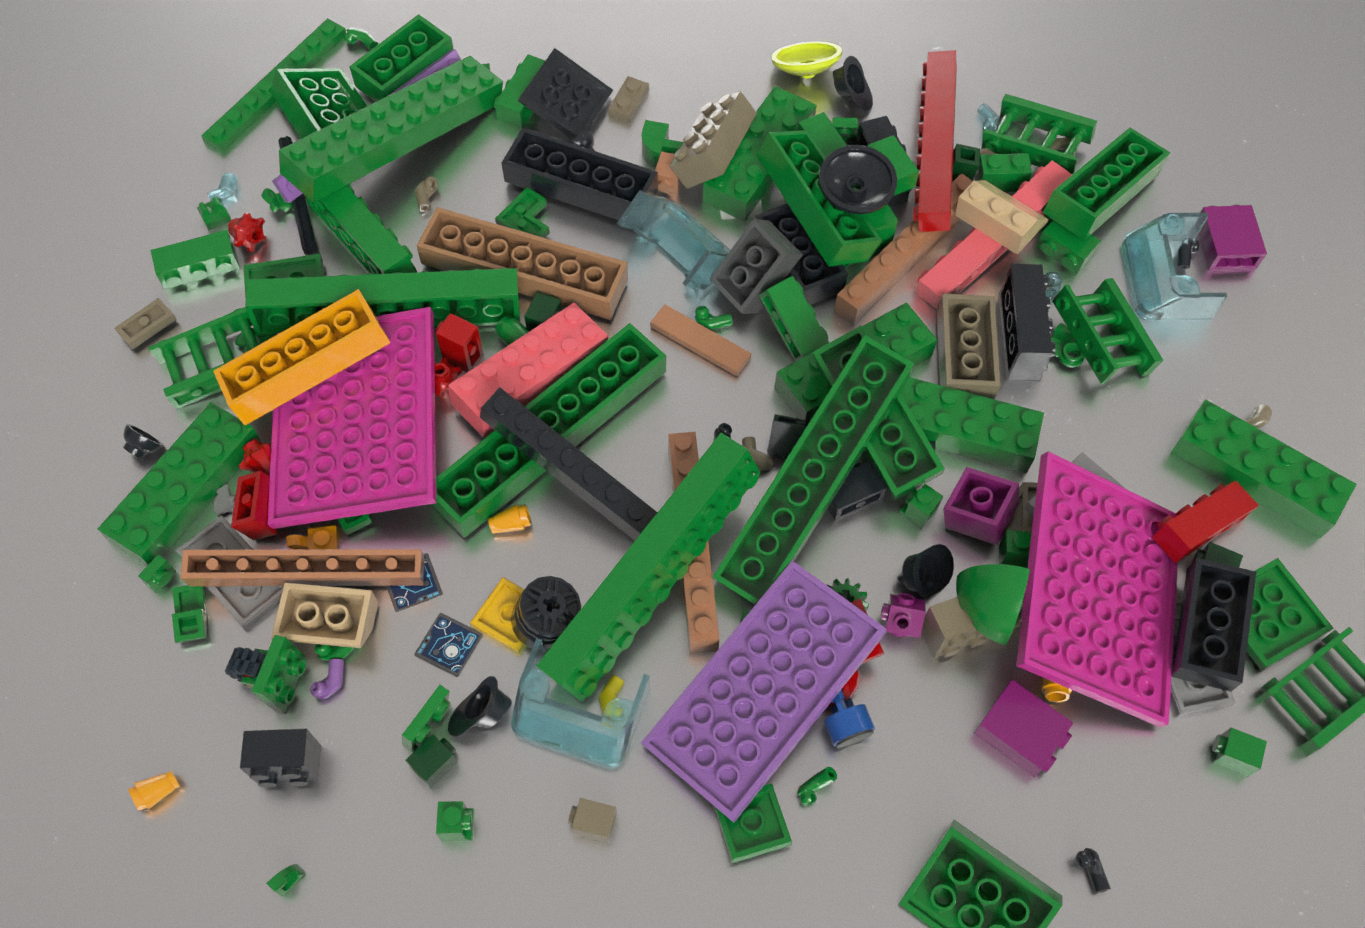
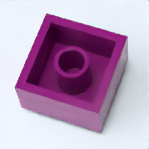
M966 467L943 508L945 528L998 546L1019 505V483Z

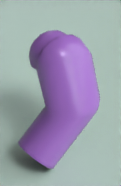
M329 660L328 676L322 681L314 682L311 685L310 692L314 697L320 700L327 699L342 687L344 660Z

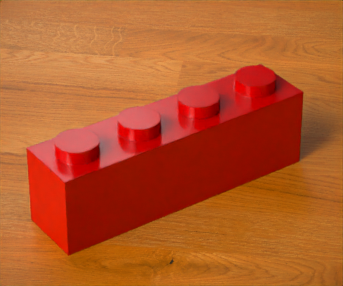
M1236 480L1226 487L1223 483L1209 493V497L1206 494L1202 495L1192 504L1193 507L1187 504L1175 514V518L1169 515L1157 525L1160 530L1152 538L1174 563L1179 562L1242 522L1259 506Z

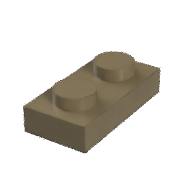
M627 76L608 108V115L630 123L649 91V83Z
M157 298L114 329L133 350L175 321L176 317Z

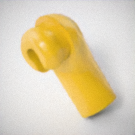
M616 675L611 676L599 695L602 713L606 717L609 716L612 720L619 719L623 714V708L618 705L616 695L624 685V681Z

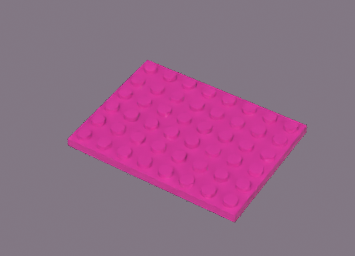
M431 307L376 316L390 341L388 345L273 409L268 526L276 529L437 503L434 312Z
M1049 451L1042 454L1040 457L1028 569L1030 571L1024 595L1016 666L1158 727L1169 725L1178 562L1174 563L1152 537L1160 530L1157 525L1169 515L1175 518L1176 513Z

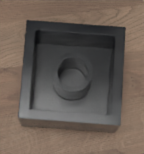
M307 728L244 731L240 769L250 779L258 783L260 787H276L278 782H289V785L306 786L308 781H318L321 744Z

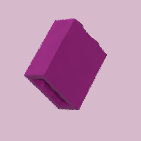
M1212 205L1202 208L1195 220V226L1208 270L1258 268L1267 255V251L1252 205Z
M1011 680L974 734L1035 777L1042 770L1047 773L1057 759L1053 756V753L1057 747L1063 749L1072 737V734L1068 731L1073 722L1020 684Z

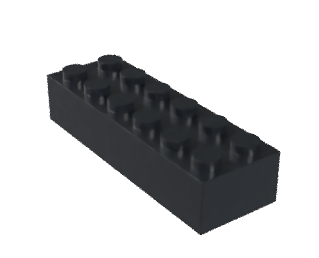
M522 127L501 162L504 181L524 189L528 187L536 193L637 227L640 226L658 192L657 171Z

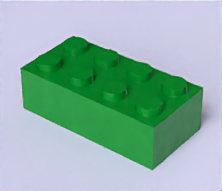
M418 14L349 66L354 85L377 102L387 97L449 50L453 49L452 38Z

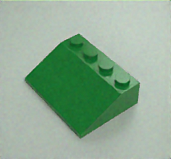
M342 68L276 70L271 94L301 139L367 107V104Z
M954 819L899 904L931 928H1047L1062 907L1063 901L1061 894Z

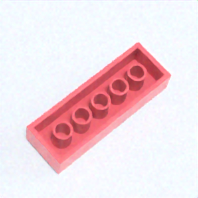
M572 303L449 384L450 403L485 438L495 430L480 418L481 407L499 387L525 407L608 340V335L575 303Z

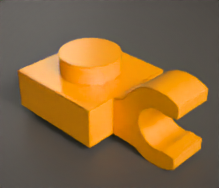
M336 525L307 529V537L302 535L286 536L287 548L339 549Z

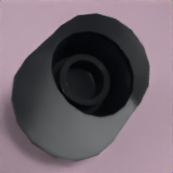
M848 56L845 58L843 66L833 71L835 89L843 99L853 100L859 109L869 111L873 105V97L865 79L862 66L857 58Z
M936 544L921 553L908 556L904 560L902 573L897 576V580L904 582L907 589L918 592L921 597H930L932 594L943 589L953 576L954 559L951 551L945 545Z
M489 676L484 679L476 690L456 707L448 722V732L451 736L463 735L473 726L491 728L500 721L511 707L512 700L498 688L496 677Z

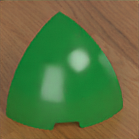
M985 564L969 567L957 575L956 593L959 605L962 610L965 609L968 616L974 622V628L982 635L1006 646L1020 612L1030 569L1013 565Z

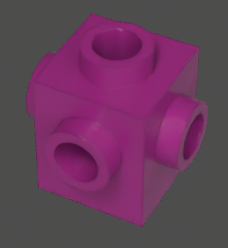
M907 593L890 594L888 604L883 603L880 617V620L885 621L887 632L897 637L912 636L920 638L926 614L925 600L917 599Z

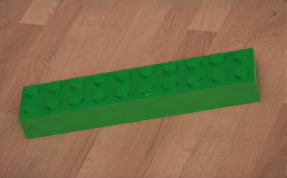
M468 56L280 149V174L315 203L492 109L496 96L502 93L503 80L472 56Z
M517 268L448 270L441 272L421 271L417 273L395 272L393 274L369 273L366 275L343 274L339 276L247 280L245 307L257 336L277 335V333L287 330L358 289L375 316L431 307L434 312V328H437L441 321H445L450 313L476 326L497 325L505 316H511L520 321Z
M629 323L525 407L576 447L666 372V355ZM495 430L436 477L437 503L431 505L466 538L546 472V470Z
M864 335L712 578L754 605L757 604L792 560L795 561L909 379L915 363Z
M723 433L718 435L536 665L540 670L581 702L594 693L598 681L614 667L619 654L632 644L634 635L640 627L645 626L650 621L652 612L658 604L667 599L672 586L677 580L685 576L688 566L693 559L703 553L707 541L713 534L720 531L725 518L731 511L738 508L741 498L746 491L753 488L757 483L760 471L747 448Z

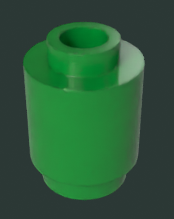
M511 316L503 317L495 327L498 337L507 346L530 332L518 319Z

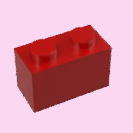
M451 313L445 321L439 323L436 329V336L442 358H447V363L454 367L460 366L461 370L466 373L475 368L484 355L478 326Z
M262 471L238 477L231 523L232 528L253 541L277 534V528L273 529L267 525L270 476Z

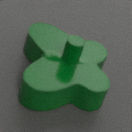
M269 188L263 190L261 197L270 205V210L273 212H277L279 209L285 212L290 211L292 202H285L279 192L275 193Z

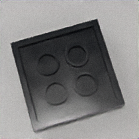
M554 48L522 93L518 102L573 140L581 133L587 131L613 92V89Z

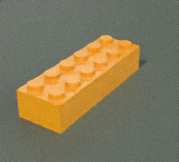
M358 289L215 369L213 372L229 408L244 425H247L388 345L390 341L371 307Z

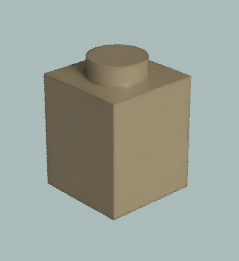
M580 798L578 806H572L568 824L572 825L573 835L609 844L617 810L615 806Z

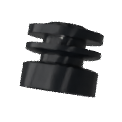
M545 576L535 579L526 586L513 608L511 617L513 632L520 642L529 648L538 650L550 649L581 610L579 594L571 584L562 578ZM547 605L551 607L550 612L546 610Z

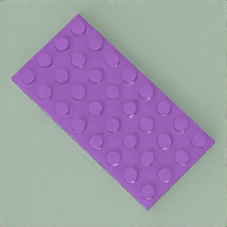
M792 560L643 739L641 744L734 823L884 637L887 630Z

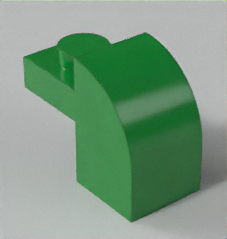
M645 120L641 135L642 156L649 165L656 168L661 152L675 154L684 142L669 140V124Z

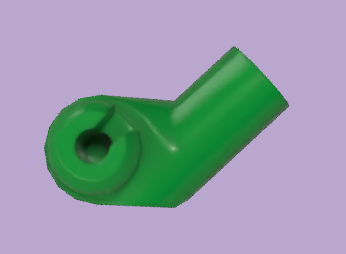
M351 27L346 30L347 33L344 35V39L348 43L355 44L356 40H359L369 50L378 45V42L364 30Z
M699 306L695 309L696 322L709 330L733 325L730 313L713 316L709 313V309L706 306Z
M316 644L314 647L317 657L323 661H329L330 659L343 660L355 649L353 647Z
M832 767L824 768L799 786L797 796L800 797L802 805L809 806L814 804L817 800L815 793L837 779V773Z

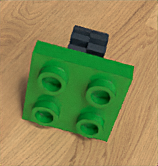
M274 635L268 650L254 649L252 651L250 648H234L225 672L231 678L238 679L237 681L246 684L247 688H251V692L271 709L286 713L288 705L294 700L295 687L299 677L305 672L307 658L286 637Z

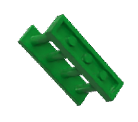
M1005 94L1000 111V117L1003 119L995 132L988 129L983 131L981 149L988 148L996 154H1029L1031 165L1037 167H1045L1051 161H1054L1073 175L1078 157L1073 155L1080 142L1091 144L1097 120ZM1012 121L1025 125L1018 139L1004 135ZM1034 128L1048 132L1041 146L1027 142ZM1057 135L1072 138L1064 153L1050 149Z
M1113 278L1105 279L1093 294L1075 296L1071 287L1064 285L1053 299V304L1100 384H1105L1119 368L1135 365L1139 374L1143 377L1150 375L1163 362V358ZM1097 303L1103 314L1088 317L1082 306ZM1110 324L1116 335L1100 337L1094 326ZM1122 344L1129 356L1113 359L1107 347Z
M246 307L236 309L227 315L169 339L161 340L157 344L148 347L160 364L166 363L173 385L163 390L166 398L176 410L222 391L213 371L234 359L226 339L227 336L241 331L248 351L258 346ZM216 341L224 363L209 369L201 347ZM191 352L198 374L183 380L176 358Z
M1350 627L1340 634L1336 629L1321 640L1325 644L1321 649L1280 681L1274 677L1261 687L1264 693L1256 699L1261 704L1272 696L1306 733L1304 736L1308 740L1300 745L1299 748L1307 757L1325 746L1365 713V694L1356 693L1322 657L1333 648L1365 682V664L1342 641L1353 632ZM1313 664L1347 700L1345 703L1349 707L1344 711L1340 708L1336 709L1302 671ZM1293 680L1325 714L1326 718L1324 719L1328 724L1323 728L1319 724L1315 726L1281 689L1284 685Z

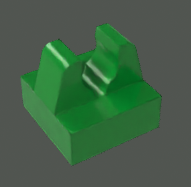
M213 197V201L206 204L201 202L199 207H197L208 231L231 221V217L222 200L217 197Z

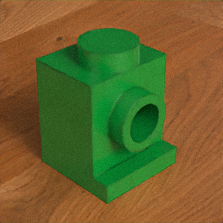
M925 483L918 491L914 489L905 501V506L900 510L899 514L922 530L938 510L943 495Z
M463 801L438 802L436 834L441 841H473L474 808H467Z

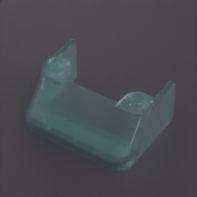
M639 190L617 222L620 227L634 230L636 232L635 237L642 243L647 244L650 242L661 248L686 271L684 274L686 279L682 284L694 290H705L712 284L710 277L730 252V249L678 203Z
M1166 213L1129 232L1122 242V250L1134 310L1140 318L1145 320H1212L1226 300L1227 293H1200L1199 285L1195 279L1185 275H1176L1169 241H1183L1185 238L1194 240L1206 222L1208 213Z
M536 638L519 680L511 719L513 733L517 738L606 769L620 767L626 759L650 691V676L643 675L634 702L624 698H616L608 703L602 717L546 698L550 688L549 679L536 666L544 657L545 651L542 640Z

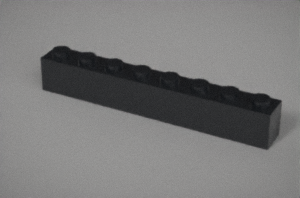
M499 387L481 407L480 418L634 541L657 514V511L502 388Z

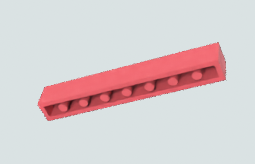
M1051 161L1045 167L1041 166L1029 182L1024 181L1012 197L1045 216L1043 211L1053 190L1072 174L1054 161ZM973 227L963 241L959 240L955 243L949 254L946 256L942 255L930 271L926 270L920 275L917 280V295L937 310L942 294H960L1005 253L1008 248Z

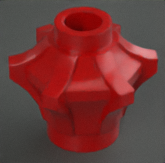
M249 212L244 213L241 218L232 219L228 224V232L234 238L233 244L235 247L242 245L249 252H254L255 246L261 240L266 241L267 236H264L263 233L265 220L261 217L257 219L252 218Z
M442 358L441 362L434 364L435 394L441 398L449 397L448 385L457 380L462 370L460 366L453 367L447 363V358Z
M254 439L242 448L245 451L244 458L238 466L241 470L253 473L262 471L270 476L271 443H259L257 439Z

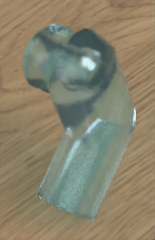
M983 103L977 110L985 119L983 130L988 129L995 132L999 126L1000 117L986 103Z
M233 173L223 174L219 188L207 192L210 201H213V197L224 200L234 195L238 180Z
M1047 272L1045 274L1048 278L1047 289L1045 290L1046 297H1049L1050 300L1054 299L1061 291L1062 278L1057 272Z

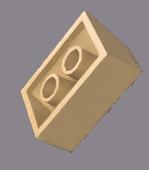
M986 180L973 181L959 196L955 216L1017 255L1048 221L1046 217Z
M284 583L271 639L273 640L274 635L286 637L290 642L362 648L373 630L378 602L372 590Z

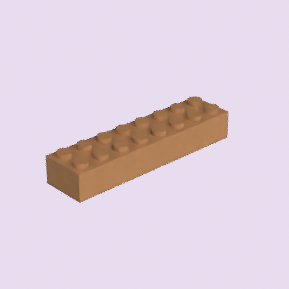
M436 207L416 246L421 264L443 271L517 268L519 293L534 297L537 292L545 295L551 294L561 300V306L568 307L575 303L583 312L611 320L628 281V262L439 207Z

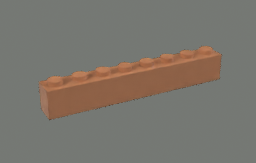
M963 174L959 175L952 182L950 230L961 220L955 216L958 198L973 182ZM913 220L837 294L834 312L854 326L949 231L919 232V222H914Z
M696 432L668 434V452L673 492L699 461ZM707 541L703 553L693 559L688 566L687 573L682 578L689 654L715 652L719 649L720 639L709 543Z
M421 549L183 550L180 579L190 587L284 586V583L317 586L424 585L425 557Z

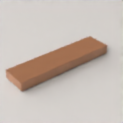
M665 304L650 322L651 328L736 377L751 359L750 352Z

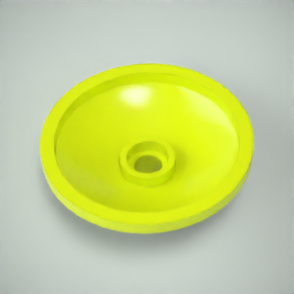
M828 42L798 43L775 51L772 54V63L779 70L808 79L836 64L842 56V49L840 46Z

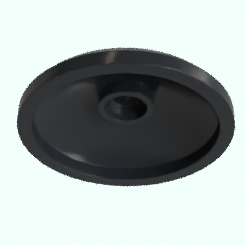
M849 145L833 151L826 157L820 168L819 185L824 197L836 208L852 214H868L880 210L890 202L897 187V174L891 161L881 152L867 146Z

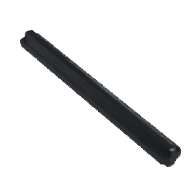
M289 136L280 137L278 140L280 149L293 143ZM302 193L292 201L302 250L305 255L316 254L317 247L305 195Z

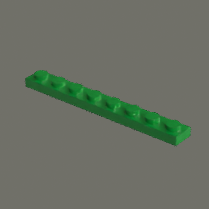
M327 18L201 135L204 143L222 153L276 102L271 94L276 70L312 68L344 38L346 34L345 27Z

